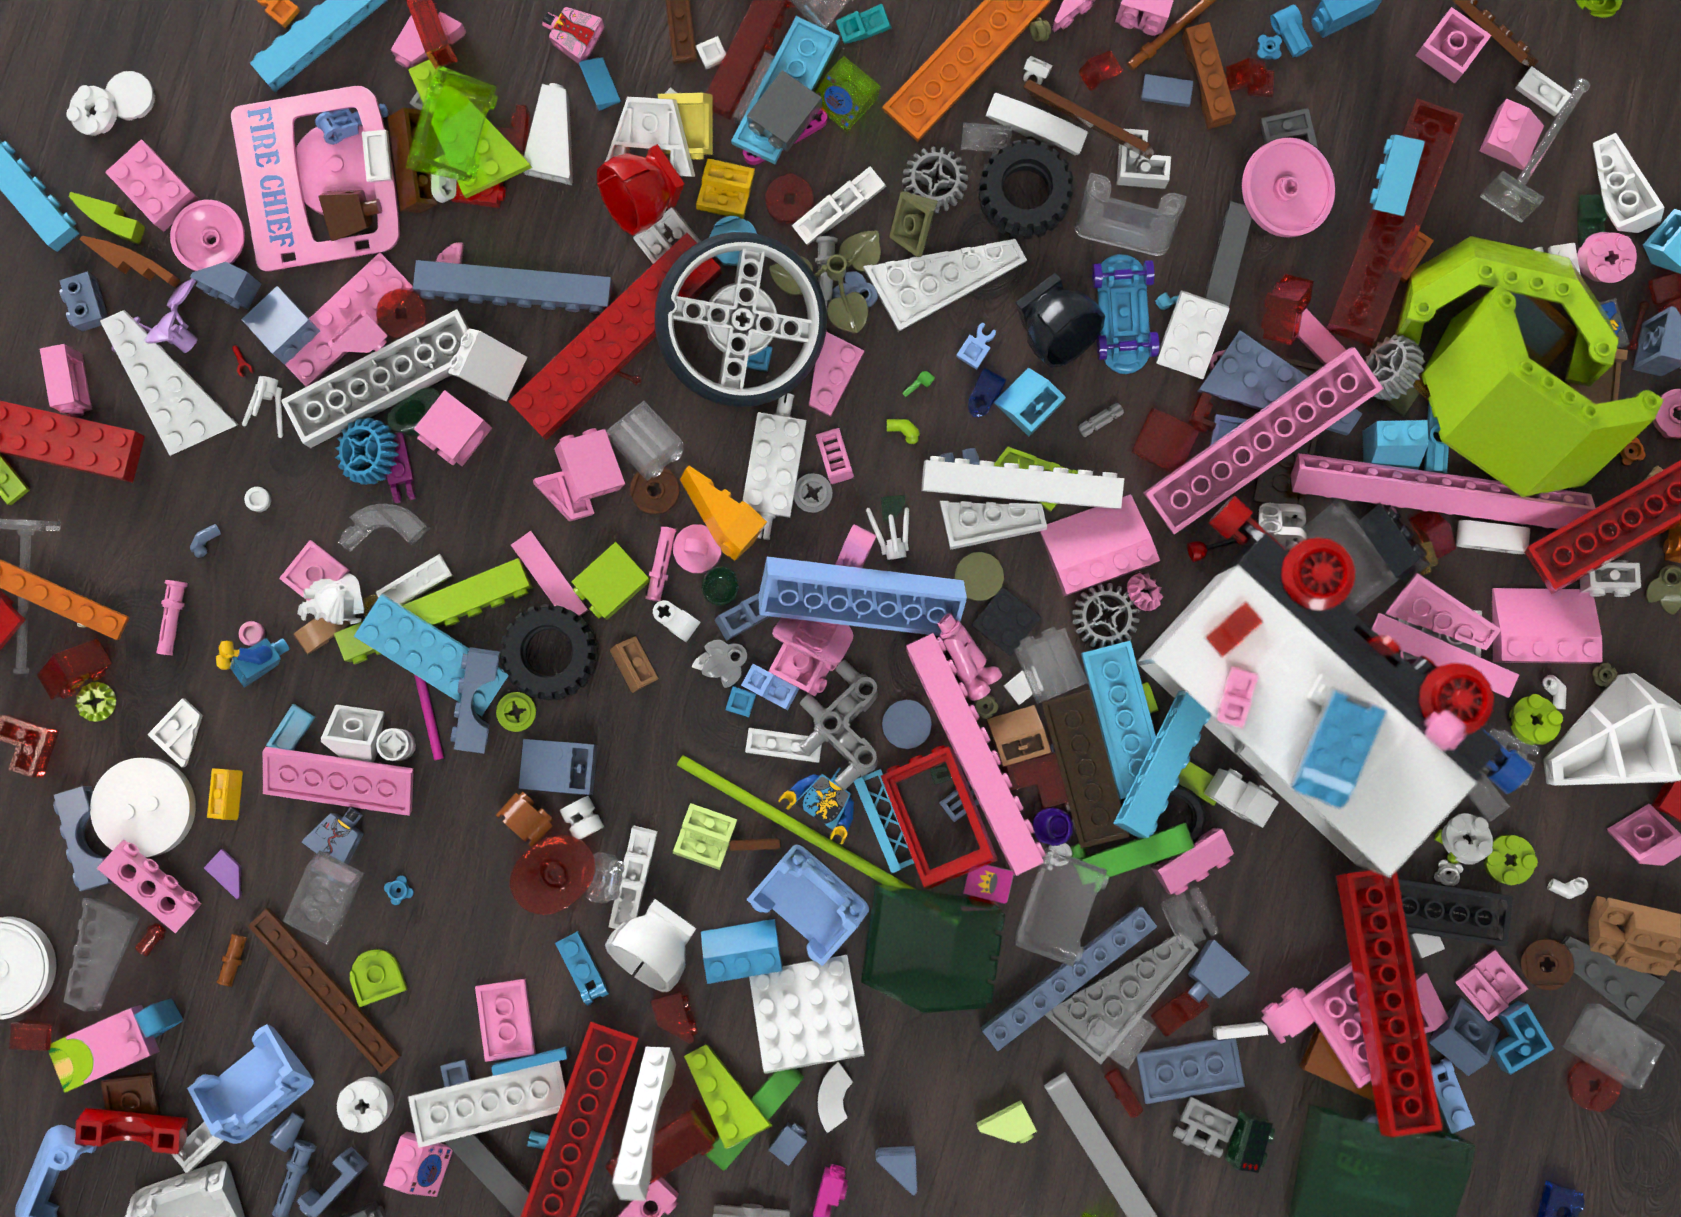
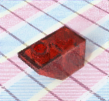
M681 990L652 999L651 1004L657 1025L687 1043L694 1042L698 1029L695 1020H690L688 1010H691V1004L688 995L683 996Z

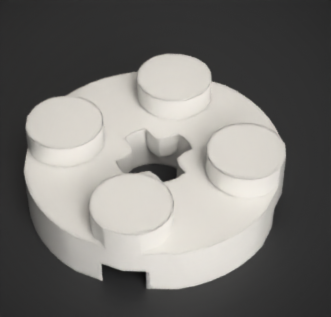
M83 85L71 99L67 110V118L72 121L73 126L81 133L90 136L106 133L113 127L117 118V109H114L113 101L115 102L114 97L107 90L100 87ZM95 105L94 110L97 112L95 115H90V109Z
M1467 813L1458 814L1449 820L1442 830V841L1448 853L1452 852L1457 857L1456 860L1463 864H1476L1493 851L1492 834L1488 828V822L1482 817H1476ZM1467 834L1470 836L1472 840L1470 844L1468 843V840L1463 839L1464 835Z

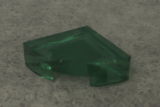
M905 495L881 497L883 522L889 521L888 516L890 514L894 518L900 514L905 504Z

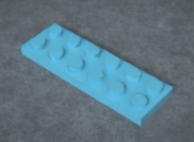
M795 17L731 140L732 145L776 164L783 149H776L769 143L767 137L762 134L759 136L752 132L748 125L747 115L782 70L814 91L840 40L839 35L800 17Z
M381 594L354 637L461 703L462 693H458L459 679L465 676V669L461 668L463 654H468L469 648ZM498 667L495 681L481 685L474 693V709L480 716L484 714L508 677V674L503 669Z
M1131 641L1081 653L1121 799L1127 797L1156 738Z

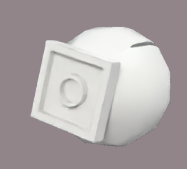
M655 899L644 916L625 921L611 933L605 946L608 954L616 963L631 975L643 961L644 964L634 977L651 988L667 992L678 983L686 967L685 945L696 928Z

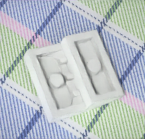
M674 207L667 210L663 218L647 231L633 237L653 264L672 247L670 243L674 241L672 237L667 240L663 235L667 231L664 228V223L673 231L674 238L680 239L688 233L697 243L701 242Z

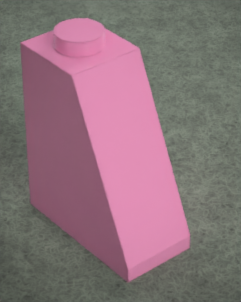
M419 1L391 51L398 64L405 68L409 66L414 67L437 56L461 39L466 31L462 23Z

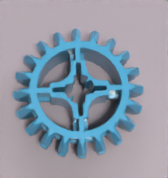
M373 418L356 419V422L348 423V429H342L344 436L337 438L340 441V446L335 447L339 451V455L335 458L341 461L338 468L344 470L343 475L350 477V480L364 485L376 484L378 480H386V474L392 473L390 467L397 465L394 457L399 455L395 452V448L399 444L393 442L396 435L390 433L391 428L384 425L382 421L374 420ZM371 433L369 437H365L364 440L362 439L364 435ZM370 463L372 464L370 468L366 470L363 469L365 465H369Z

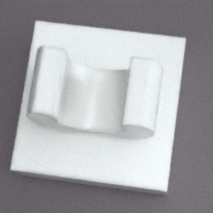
M1030 56L1024 66V69L1028 70L1024 75V81L1027 82L1029 76L1034 74L1038 79L1036 83L1040 85L1043 78L1046 79L1053 65Z

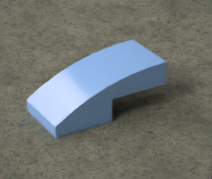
M752 664L741 686L786 710L789 709L799 691L798 687L755 664Z

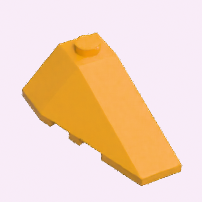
M688 466L680 481L716 544L725 555L730 556L735 561L754 544L767 521L744 501L736 502L730 498L731 493L726 489L723 491L718 490L714 487L711 479Z

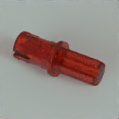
M1115 1068L1106 1073L1104 1077L1114 1090L1115 1098L1121 1101L1129 1116L1134 1118L1143 1112V1108L1132 1093V1086L1127 1085L1119 1069Z

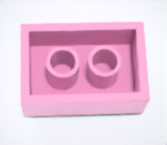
M142 139L105 172L150 221L163 232L173 224L180 211L199 200L188 186Z

